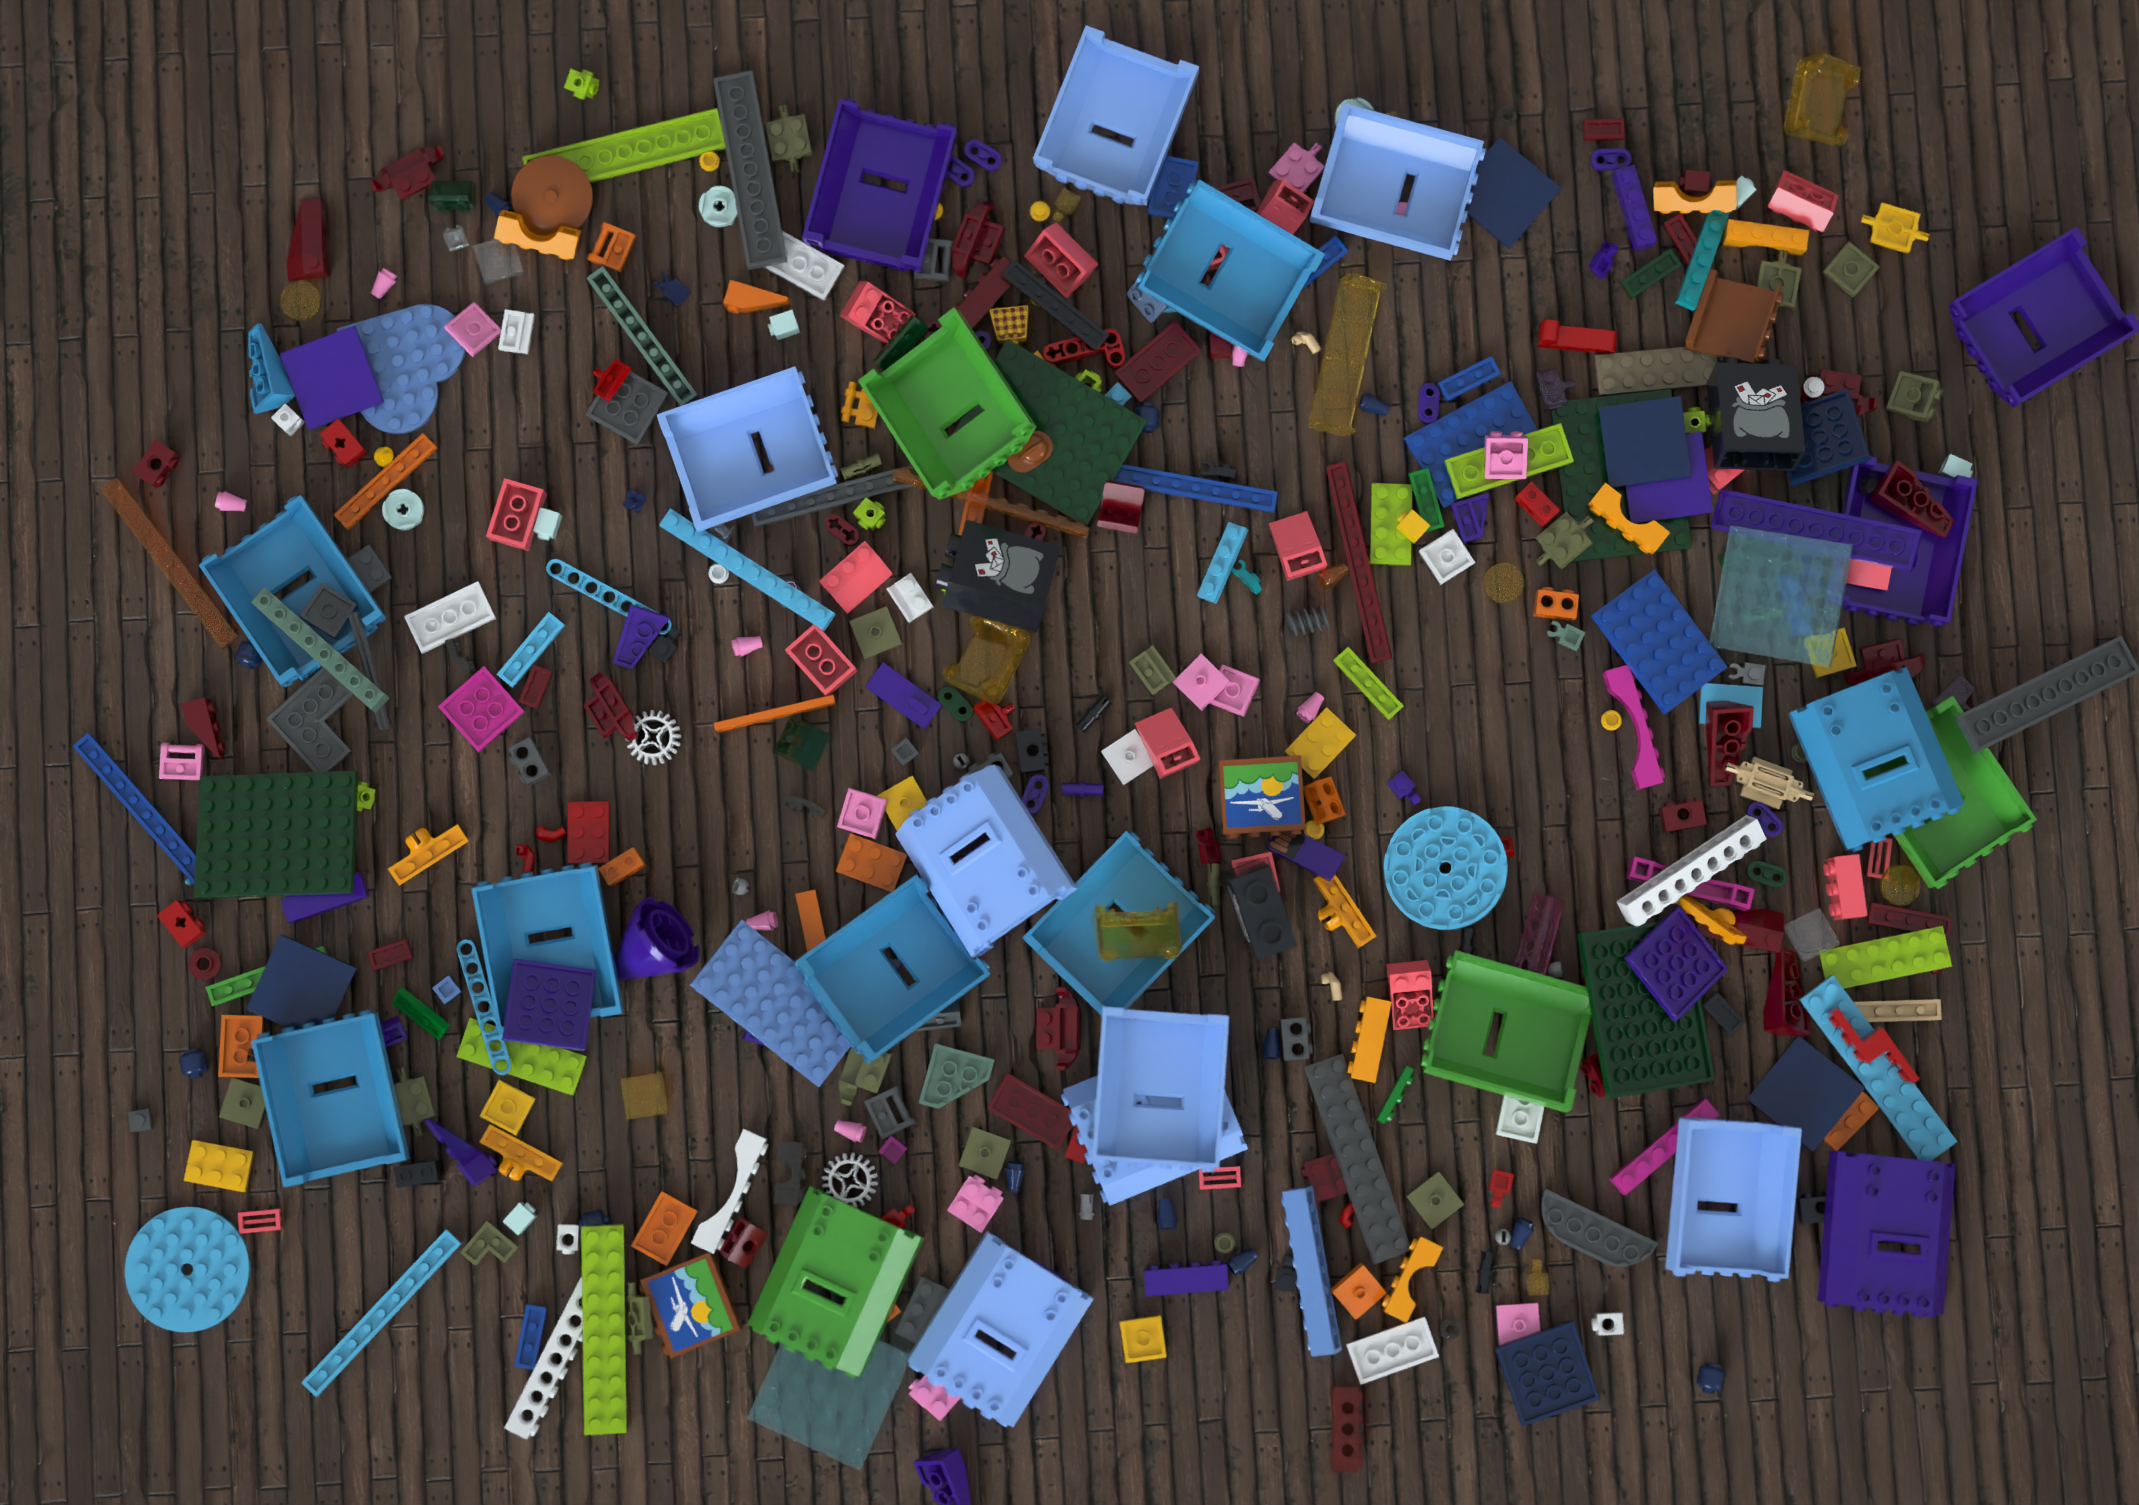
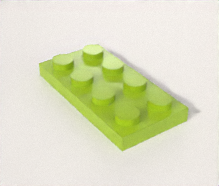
M1371 484V565H1411V541L1396 528L1399 525L1398 518L1405 511L1409 513L1412 510L1411 484Z

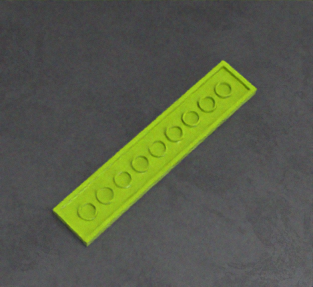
M716 108L524 156L522 159L525 166L531 160L542 156L552 155L567 158L576 163L586 173L591 183L699 156L706 152L723 150L726 147L718 109Z
M624 1225L581 1226L584 1435L626 1433Z

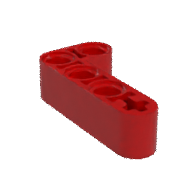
M1543 320L1539 325L1537 346L1540 348L1600 354L1616 353V331L1560 326V322L1555 320Z
M1114 329L1104 331L1109 336H1114L1116 342L1109 344L1105 341L1097 352L1087 348L1086 343L1078 337L1049 344L1043 350V358L1053 365L1102 353L1105 354L1108 366L1113 370H1118L1125 363V353L1121 338ZM1069 346H1075L1077 352L1069 354L1066 349ZM1060 348H1063V357H1061ZM1050 351H1053L1055 354L1054 359L1049 356ZM1113 355H1118L1122 360L1119 363H1113L1110 358Z

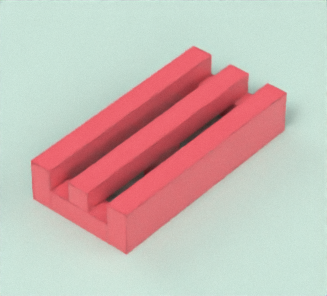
M1886 838L1878 842L1874 873H1872L1875 844L1873 840L1870 841L1865 877L1888 879L1893 839ZM1883 842H1886L1882 874H1879Z
M1240 1166L1214 1168V1172L1236 1171V1175L1203 1177V1173L1207 1172L1201 1171L1202 1168L1198 1169L1200 1190L1241 1187ZM1237 1180V1183L1204 1185V1181Z
M281 1209L238 1213L239 1234L282 1230ZM275 1214V1218L243 1221V1216ZM276 1222V1226L244 1229L246 1224Z

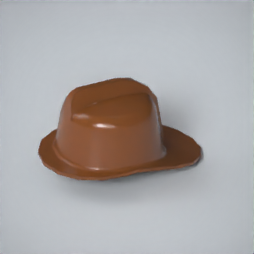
M1034 431L1027 444L1023 446V449L1007 458L1009 466L1018 472H1028L1050 457L1053 450L1052 441L1046 433Z

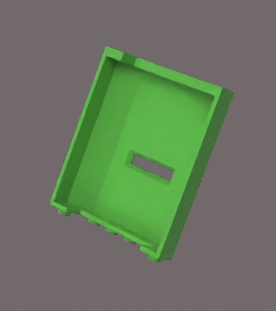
M954 307L938 319L942 325L940 329L882 373L873 368L858 380L930 494L939 500L972 488L977 480L985 478L993 468L1004 464L1009 456L1020 452L1037 427L962 313ZM978 404L983 410L981 413L948 436L945 431L946 428Z
M1953 696L1948 697L1925 712L1965 805L1960 807L1961 811L1950 816L1948 812L1944 813L1945 817L1935 821L1932 818L1926 819L1924 825L1914 829L1912 825L1904 828L1906 832L1894 836L1929 889L1943 887L1948 883L1946 879H1951L1960 873L1958 869L1963 866L1966 868L1977 862L1975 858L1981 854L1983 857L1994 851L1993 846L1998 843L2000 846L2010 840L2009 836L2018 831H2022V833L2028 831L2033 827L2032 823L2037 820L1989 748L1974 754L1955 719L1956 716L1964 713V711ZM1905 755L1866 769L1863 773L1865 778L1869 779L1908 764Z
M1455 950L1452 956L1449 955L1447 958L1446 967L1448 968L1444 979H1440L1438 991H1441L1440 997L1435 999L1433 1010L1436 1013L1435 1017L1430 1019L1428 1030H1431L1429 1038H1425L1423 1049L1426 1050L1421 1061L1423 1073L1566 1113L1571 1111L1576 1090L1573 1088L1591 1017L1587 987ZM1496 1012L1503 1014L1494 1055L1491 1056L1484 1053L1494 1013Z
M809 1186L748 1325L752 1327L753 1331L767 1335L765 1339L777 1344L779 1341L785 1344L784 1348L789 1351L796 1352L798 1350L803 1352V1357L808 1360L814 1361L817 1359L822 1361L821 1365L827 1369L833 1370V1368L845 1371L844 1374L855 1379L856 1376H863L924 1241V1237L907 1229L899 1228L847 1204L816 1187ZM806 1279L846 1297L843 1306L803 1288Z

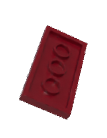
M1174 321L1116 370L1114 375L1141 404L1198 356L1202 350L1181 326Z
M1009 1073L1006 1074L987 1107L991 1112L1056 1150H1059L1073 1126L1068 1115L1072 1113L1070 1109Z

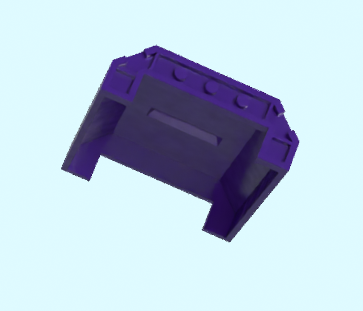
M839 99L802 235L803 242L808 245L820 246L819 250L825 253L901 272H908L909 268L915 272H921L953 153L957 128L945 122L942 124L937 123L936 128L928 123L920 125L916 124V121L912 119L900 120L896 119L897 117L892 114H885L884 116L877 114L872 109L860 110L859 104L853 99ZM865 173L907 183L905 192L864 182Z
M2077 226L1953 300L1948 305L1953 326L1956 329V336L1965 343L1967 353L1977 362L1979 372L1988 379L1990 389L1995 391L1998 396L2013 408L2139 332V322L2133 312L2125 316L2082 248L2088 243ZM2017 310L2041 345L2035 351L2011 315Z
M1871 457L1869 461L1851 466L1841 514L1922 530L1923 533L1912 572L1892 568L1887 591L1846 584L1851 559L1833 555L1824 599L1829 601L1830 604L1845 607V610L1848 612L1857 613L1858 610L1864 611L1867 616L1877 617L1882 615L1886 616L1885 619L1890 621L1901 619L1905 620V623L1916 626L1919 623L1943 627V625L1950 623L1978 479L1960 475L1952 479L1914 471L1921 484L1930 490V495L1936 502H1940L1954 519V523L1946 538H1942L1884 510L1868 499L1877 482L1891 465L1877 463V458Z
M1830 1151L1817 1301L1825 1302L1826 1307L1837 1308L1838 1304L1853 1306L1852 1310L1865 1311L1867 1307L1872 1308V1312L1885 1313V1309L1892 1310V1314L1905 1315V1311L1912 1312V1316L1936 1317V1314H1944L1955 1164ZM1878 1240L1920 1244V1252L1917 1254L1878 1250Z

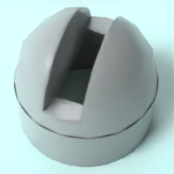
M958 753L953 758V764L959 770L966 769L969 765V758L964 753ZM960 756L965 765L962 766L957 757Z
M736 878L733 883L732 892L738 895H745L749 891L746 889V887H749L748 881Z
M1561 961L1553 962L1548 966V973L1551 977L1563 978Z
M1500 1228L1495 1232L1494 1239L1498 1244L1506 1245L1511 1241V1233L1505 1228ZM1502 1232H1505V1242H1502Z

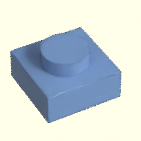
M450 975L432 988L444 1004L449 1003L462 992Z

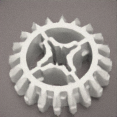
M654 710L650 711L649 717L645 711L642 712L643 719L638 715L635 716L636 720L639 721L637 724L634 723L635 732L638 734L642 728L645 732V738L641 741L640 745L638 744V737L627 745L628 749L635 748L631 755L635 756L639 753L637 760L641 761L645 757L644 763L647 765L650 759H652L653 765H657V759L662 764L665 763L664 756L671 760L672 757L668 753L672 751L676 754L677 750L673 746L681 745L675 741V739L681 738L680 734H675V732L680 730V727H672L676 721L673 719L668 722L670 719L669 714L662 718V711H659L657 716H655ZM657 721L665 725L657 729H651L647 723ZM648 730L655 735L656 733H658L656 738L660 745H658L654 741H649L651 739V736ZM669 730L670 739L665 748L662 743V737ZM650 746H656L661 752L649 754L642 750Z
M843 1153L844 1160L842 1161L839 1156H836L837 1164L830 1161L829 1165L833 1168L824 1169L825 1172L829 1173V1176H822L823 1180H828V1183L823 1184L822 1187H829L830 1190L826 1192L830 1195L832 1193L833 1197L847 1204L852 1203V1206L856 1208V1201H859L862 1206L865 1205L862 1198L865 1197L870 1201L871 1197L868 1195V1192L873 1194L876 1192V1190L871 1188V1185H878V1182L872 1181V1178L878 1177L877 1173L872 1175L870 1173L875 1167L867 1168L866 1165L869 1164L870 1160L867 1159L862 1163L863 1155H859L858 1159L855 1160V1153H851L850 1159H848L847 1153ZM843 1164H854L848 1174L836 1171ZM859 1167L866 1174L867 1185L857 1178ZM853 1174V1180L857 1184H851L847 1187L845 1179L842 1177H850ZM833 1177L840 1180L843 1184L841 1194L834 1187ZM855 1187L864 1190L858 1197L846 1198L851 1188Z

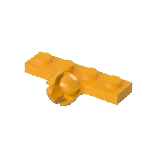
M456 824L435 838L429 834L426 828H420L416 830L415 834L421 842L418 841L414 833L410 834L405 842L411 853L389 867L388 870L400 886L469 842V839L459 824Z
M1336 874L1331 882L1319 876L1313 879L1327 901V905L1318 911L1320 921L1328 916L1331 918V920L1323 924L1327 930L1333 931L1337 927L1343 926L1358 948L1376 937V934Z
M1684 895L1675 902L1681 906L1685 913L1692 914L1697 922L1706 924L1709 927V931L1721 935L1726 943L1734 945V943L1744 944L1747 936L1732 926L1735 924V916L1729 909L1717 908L1713 911L1693 897Z
M491 1124L480 1140V1144L503 1156L499 1171L506 1177L511 1171L509 1177L514 1181H519L524 1172L530 1170L553 1182L563 1165L562 1162Z

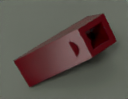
M205 697L181 703L185 723L216 757L223 759L225 746L223 741L219 739L220 726L218 721L214 719L213 713L216 712L214 703Z

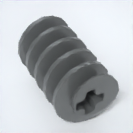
M1321 605L1318 606L1317 612L1314 607H1310L1309 614L1306 609H1302L1301 615L1297 610L1294 611L1293 617L1289 612L1286 613L1285 625L1289 638L1291 632L1298 637L1299 630L1306 635L1307 628L1314 633L1316 626L1319 631H1322L1323 625L1329 630L1327 614Z

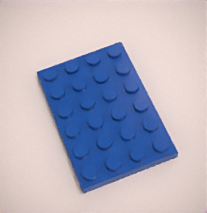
M1511 381L1404 437V441L1420 470L1429 468L1437 501L1442 509L1463 499L1456 498L1444 462L1446 459L1484 448L1485 435H1490L1491 431H1500L1502 435H1510V432L1513 431L1523 432V435L1538 431Z
M1655 569L1591 615L1592 619L1663 714L1668 713L1727 668V665Z

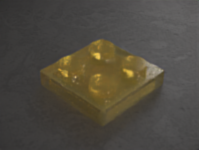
M662 1072L620 1079L626 1120L668 1113Z

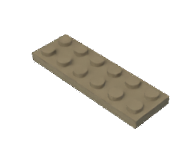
M1686 347L1595 355L1594 363L1598 396L1707 386L1715 364L1718 363L1717 356L1689 350Z

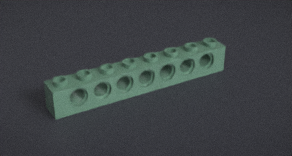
M602 266L588 276L587 280L679 406L700 400L697 393L605 268Z
M264 587L251 601L255 607L372 711L377 713L388 701L389 697L267 588Z

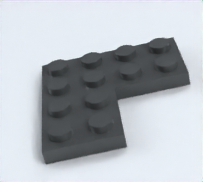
M324 667L266 718L314 772L333 770L352 752L326 721L349 701L354 694Z

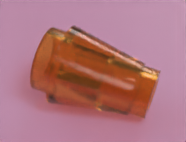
M1341 562L1320 571L1317 579L1324 589L1333 588L1348 573V568Z

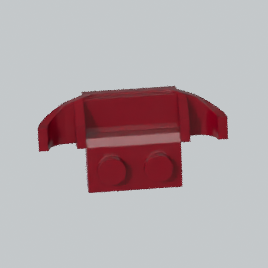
M441 145L436 148H419L398 161L384 166L378 172L376 178L369 182L374 192H381L394 187L403 201L438 183L430 167L439 163L445 157V153Z
M981 202L975 205L968 213H965L951 248L953 267L956 275L959 277L967 278V267L969 263H973V260L991 265L995 258L1006 228L989 222L988 214L991 209L995 208L994 204Z
M1821 369L1819 372V379L1824 383V391L1820 396L1816 398L1809 397L1805 394L1803 386H1799L1800 402L1802 404L1848 388L1857 416L1877 409L1879 398H1863V395H1859L1862 375Z
M1897 638L1860 648L1864 668H1860L1859 671L1845 672L1844 675L1846 683L1855 686L1888 672H1896L1907 667L1912 679L1924 667L1923 653H1918L1914 657H1905L1902 640Z
M599 672L590 678V684L596 695L583 706L602 737L607 738L618 730L624 738L632 742L638 737L634 729L633 712L629 709L615 686L614 680Z
M1056 987V992L1059 996V1004H1056V1008H1037L1036 1049H1055V1054H1059L1055 1070H1067L1075 1061L1079 1050H1081V1008H1079L1075 996L1068 988Z

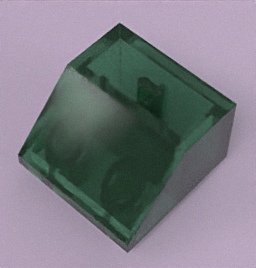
M432 181L428 193V201L440 213H448L450 210L467 213L470 210H476V186L473 181Z
M790 717L773 753L814 772L831 735L814 725Z

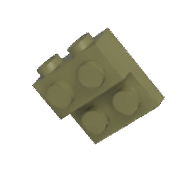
M1900 371L1886 408L1888 411L1907 415L1909 419L1928 423L1929 418L1933 419L1935 416L1936 407H1934L1936 400L1941 399L1943 389L1938 380Z

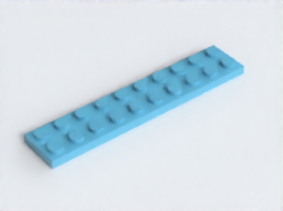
M1833 975L1799 999L1918 1160L1932 1161L1957 1142L1916 1085L1907 1082V1080L1904 1082L1897 1073L1899 1069L1895 1063L1892 1065L1885 1057L1887 1052H1884L1869 1064L1863 1063V1061L1859 1062L1852 1053L1855 1051L1853 1047L1843 1041L1840 1036L1843 1033L1838 1027L1834 1028L1830 1023L1828 1011L1833 1007L1839 1008L1860 1039L1874 1029Z

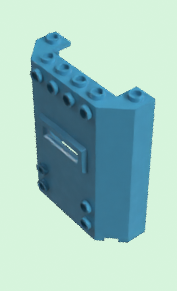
M1200 179L1196 180L1195 183L1192 181L1186 190V196L1182 201L1179 200L1173 209L1175 212L1173 218H1168L1163 227L1165 230L1162 237L1158 236L1153 244L1155 250L1152 255L1148 254L1143 262L1145 267L1135 280L1137 283L1135 288L1256 359L1265 361L1274 345L1272 342L1311 272L1317 270L1325 254ZM1223 244L1229 250L1209 286L1201 283V280Z
M301 495L290 498L287 501V505L284 506L285 510H287L286 512L278 513L275 516V520L259 526L258 531L253 535L248 534L243 537L241 543L237 546H230L224 551L225 554L222 556L216 553L214 555L209 554L199 564L207 579L279 684L283 687L292 685L293 681L297 678L301 681L308 678L323 666L251 603L264 587L272 594H275L307 571H310L313 575L312 579L280 600L298 617L323 583L357 604L355 611L360 612L366 637L375 632L378 628L376 626L377 623H381L387 618L309 503ZM349 619L335 639L304 621L340 654L356 645Z
M1907 667L1896 672H1888L1807 704L1806 707L1796 709L1788 714L1845 851L1857 852L1864 849L1862 845L1873 840L1874 844L1885 840V835L1887 834L1899 835L1906 832L1904 828L1912 825L1913 829L1925 824L1924 820L1932 818L1935 821L1945 817L1944 813L1947 812L1950 816L1960 812V807L1965 805ZM1905 755L1908 764L1869 779L1865 778L1864 770Z
M1127 831L1075 883L1078 889L1064 899L1058 900L1022 937L1100 1015H1102L1103 1007L1124 1008L1127 1010L1215 919L1213 915L1215 911L1207 903L1205 905L1199 903V897L1191 890L1187 892L1183 888L1185 884L1177 876L1173 878L1168 873L1170 869L1163 862L1158 864L1153 859L1155 855L1147 847L1145 849L1141 847L1138 843L1140 838L1135 833L1131 832L1129 834ZM1114 902L1146 932L1140 939L1108 909Z
M591 862L579 864V868H574V865L561 867L562 871L554 872L552 868L541 870V875L533 876V872L520 874L521 878L513 879V876L500 878L501 882L489 884V881L476 883L477 887L471 888L499 1035H503L514 959L596 970L590 1017H604L624 1012L597 865L592 866ZM568 927L572 929L573 936L529 943V934Z
M917 874L795 962L797 969L804 975L802 979L854 1051L857 1054L861 1053L868 1064L990 975V968L984 960L980 961L979 958L974 959V957H971L956 931H953L949 926L951 923L946 915H941L938 911L936 901L926 895L929 891L927 889L929 886ZM888 947L893 950L915 980V983L911 986H907L883 953Z
M371 1010L359 1012L357 1017L355 1013L343 1015V1020L335 1021V1017L322 1020L323 1024L316 1026L314 1022L303 1024V1029L299 1030L289 1027L282 1029L281 1034L270 1036L269 1032L257 1035L256 1040L251 1041L283 1188L314 1179L381 1164L387 1165L410 1158L378 1012L372 1013ZM356 1076L357 1085L314 1094L313 1085Z

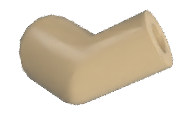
M1298 331L1292 336L1293 344H1307L1312 354L1321 350L1314 336L1310 333Z
M1332 972L1323 973L1321 975L1322 983L1324 985L1330 984L1332 999L1334 1001L1342 1000L1343 996L1339 980Z

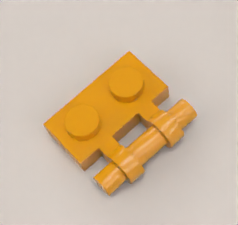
M849 382L848 389L845 390V404L841 409V421L849 423L850 416L856 417L855 425L875 429L878 411L863 388L861 392L856 391L857 383ZM854 398L860 399L858 410L852 408Z

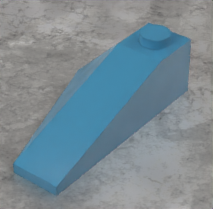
M257 323L248 333L249 357L253 359L252 370H249L250 377H253V388L250 389V397L253 411L256 414L282 407L284 404L287 405L295 397L284 364L263 325Z

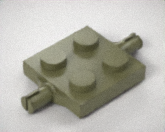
M788 105L779 106L781 118L766 122L772 161L774 163L781 161L790 162L791 173H796L800 171L797 160L804 156L813 155L805 114L789 116Z
M1780 250L1778 261L1760 262L1756 287L1774 291L1777 285H1781V293H1784L1781 305H1777V308L1786 307L1793 309L1795 307L1802 268L1787 264L1788 251Z
M1566 511L1536 537L1542 545L1544 553L1535 561L1542 566L1548 559H1551L1560 569H1563L1593 544L1587 536L1585 528L1594 520L1588 515L1579 523Z
M405 1067L396 1069L399 1082L394 1085L402 1124L403 1126L412 1125L414 1135L418 1137L424 1135L420 1123L436 1115L425 1077L407 1079Z
M636 1282L627 1283L628 1296L625 1297V1340L633 1343V1355L642 1354L641 1341L653 1338L649 1296L641 1297L636 1295Z

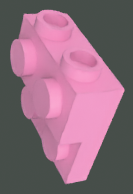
M1491 431L1490 435H1485V479H1526L1528 438L1526 435H1523V432L1513 431L1510 432V435H1502L1500 431Z
M975 1174L974 1177L969 1175L947 1211L982 1233L1004 1197L1001 1196L1002 1191L994 1186L991 1189L984 1185L985 1180Z
M926 1375L921 1380L916 1378L909 1386V1389H911L909 1395L941 1421L961 1397L957 1395L954 1398L945 1392L946 1388L939 1384L937 1387L927 1381L928 1377Z

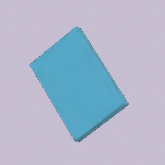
M1706 683L1700 688L1698 724L1706 725V702L1731 701L1753 706L1752 728H1761L1763 687Z

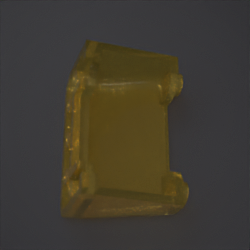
M1824 52L1801 59L1795 72L1784 125L1785 133L1793 137L1834 146L1845 145L1848 131L1846 127L1840 126L1847 90L1859 83L1861 68Z
M972 615L970 624L975 632L958 665L951 663L945 667L942 679L988 703L997 705L1001 701L1028 648L1030 634L1027 630Z
M1177 902L1167 903L1166 909L1160 910V907H1155L1154 911L1115 912V909H1110L1108 912L1106 911V905H1095L1092 914V926L1098 957L1103 959V961L1110 962L1115 959L1153 957L1174 959L1181 953L1182 942Z

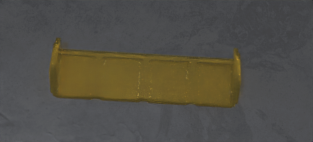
M1356 273L1344 276L1340 280L1333 308V317L1331 318L1326 340L1325 353L1322 358L1317 381L1316 395L1314 396L1308 422L1311 429L1343 436L1356 433V429L1351 427L1380 292L1387 289V284Z

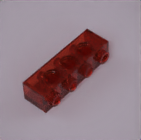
M1332 1385L1333 1472H1359V1467H1362V1454H1359V1446H1362V1433H1359V1424H1362V1412H1359V1403H1362V1391H1359L1357 1385ZM1345 1402H1351L1353 1405V1409L1349 1413L1342 1411V1405ZM1346 1423H1350L1353 1426V1430L1349 1434L1342 1432V1426ZM1346 1444H1350L1353 1447L1350 1455L1342 1454V1447Z

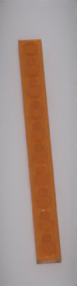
M905 468L894 470L892 480L928 490L919 476L911 474V470ZM969 489L948 496L1027 521L1040 522L1044 526L1083 538H1087L1090 528L1086 527L1084 522L1075 521V523H1072L1061 515L1052 517L1047 515L1048 512L1041 509L1032 511L1028 509L1027 505L1021 503L1012 505L1008 503L1009 500L997 497V500L989 498V494L978 491L976 494L969 492Z
M116 478L102 488V493L221 649H225L238 639V634L122 482Z

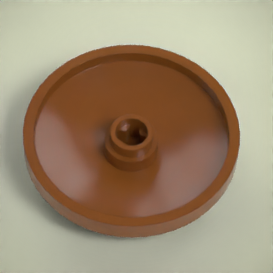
M551 155L538 157L522 167L514 179L511 199L515 213L522 215L526 227L536 234L547 236L555 233L561 225L578 229L590 214L593 204V191L586 173L576 163L564 157Z

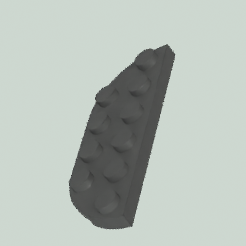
M1544 1189L1541 1214L1549 1232L1560 1242L1608 1265L1626 1267L1645 1260L1658 1245V1242L1550 1190Z

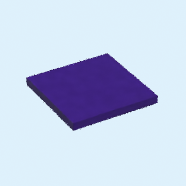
M356 326L280 353L308 430L316 429L332 423L338 418L342 419L385 403Z
M1702 432L1686 434L1691 477L1626 486L1630 522L1638 524L1653 520L1658 521L1713 513Z
M1680 905L1675 906L1624 957L1673 1022L1678 1021L1728 970V967Z
M514 959L502 1040L585 1051L596 970Z

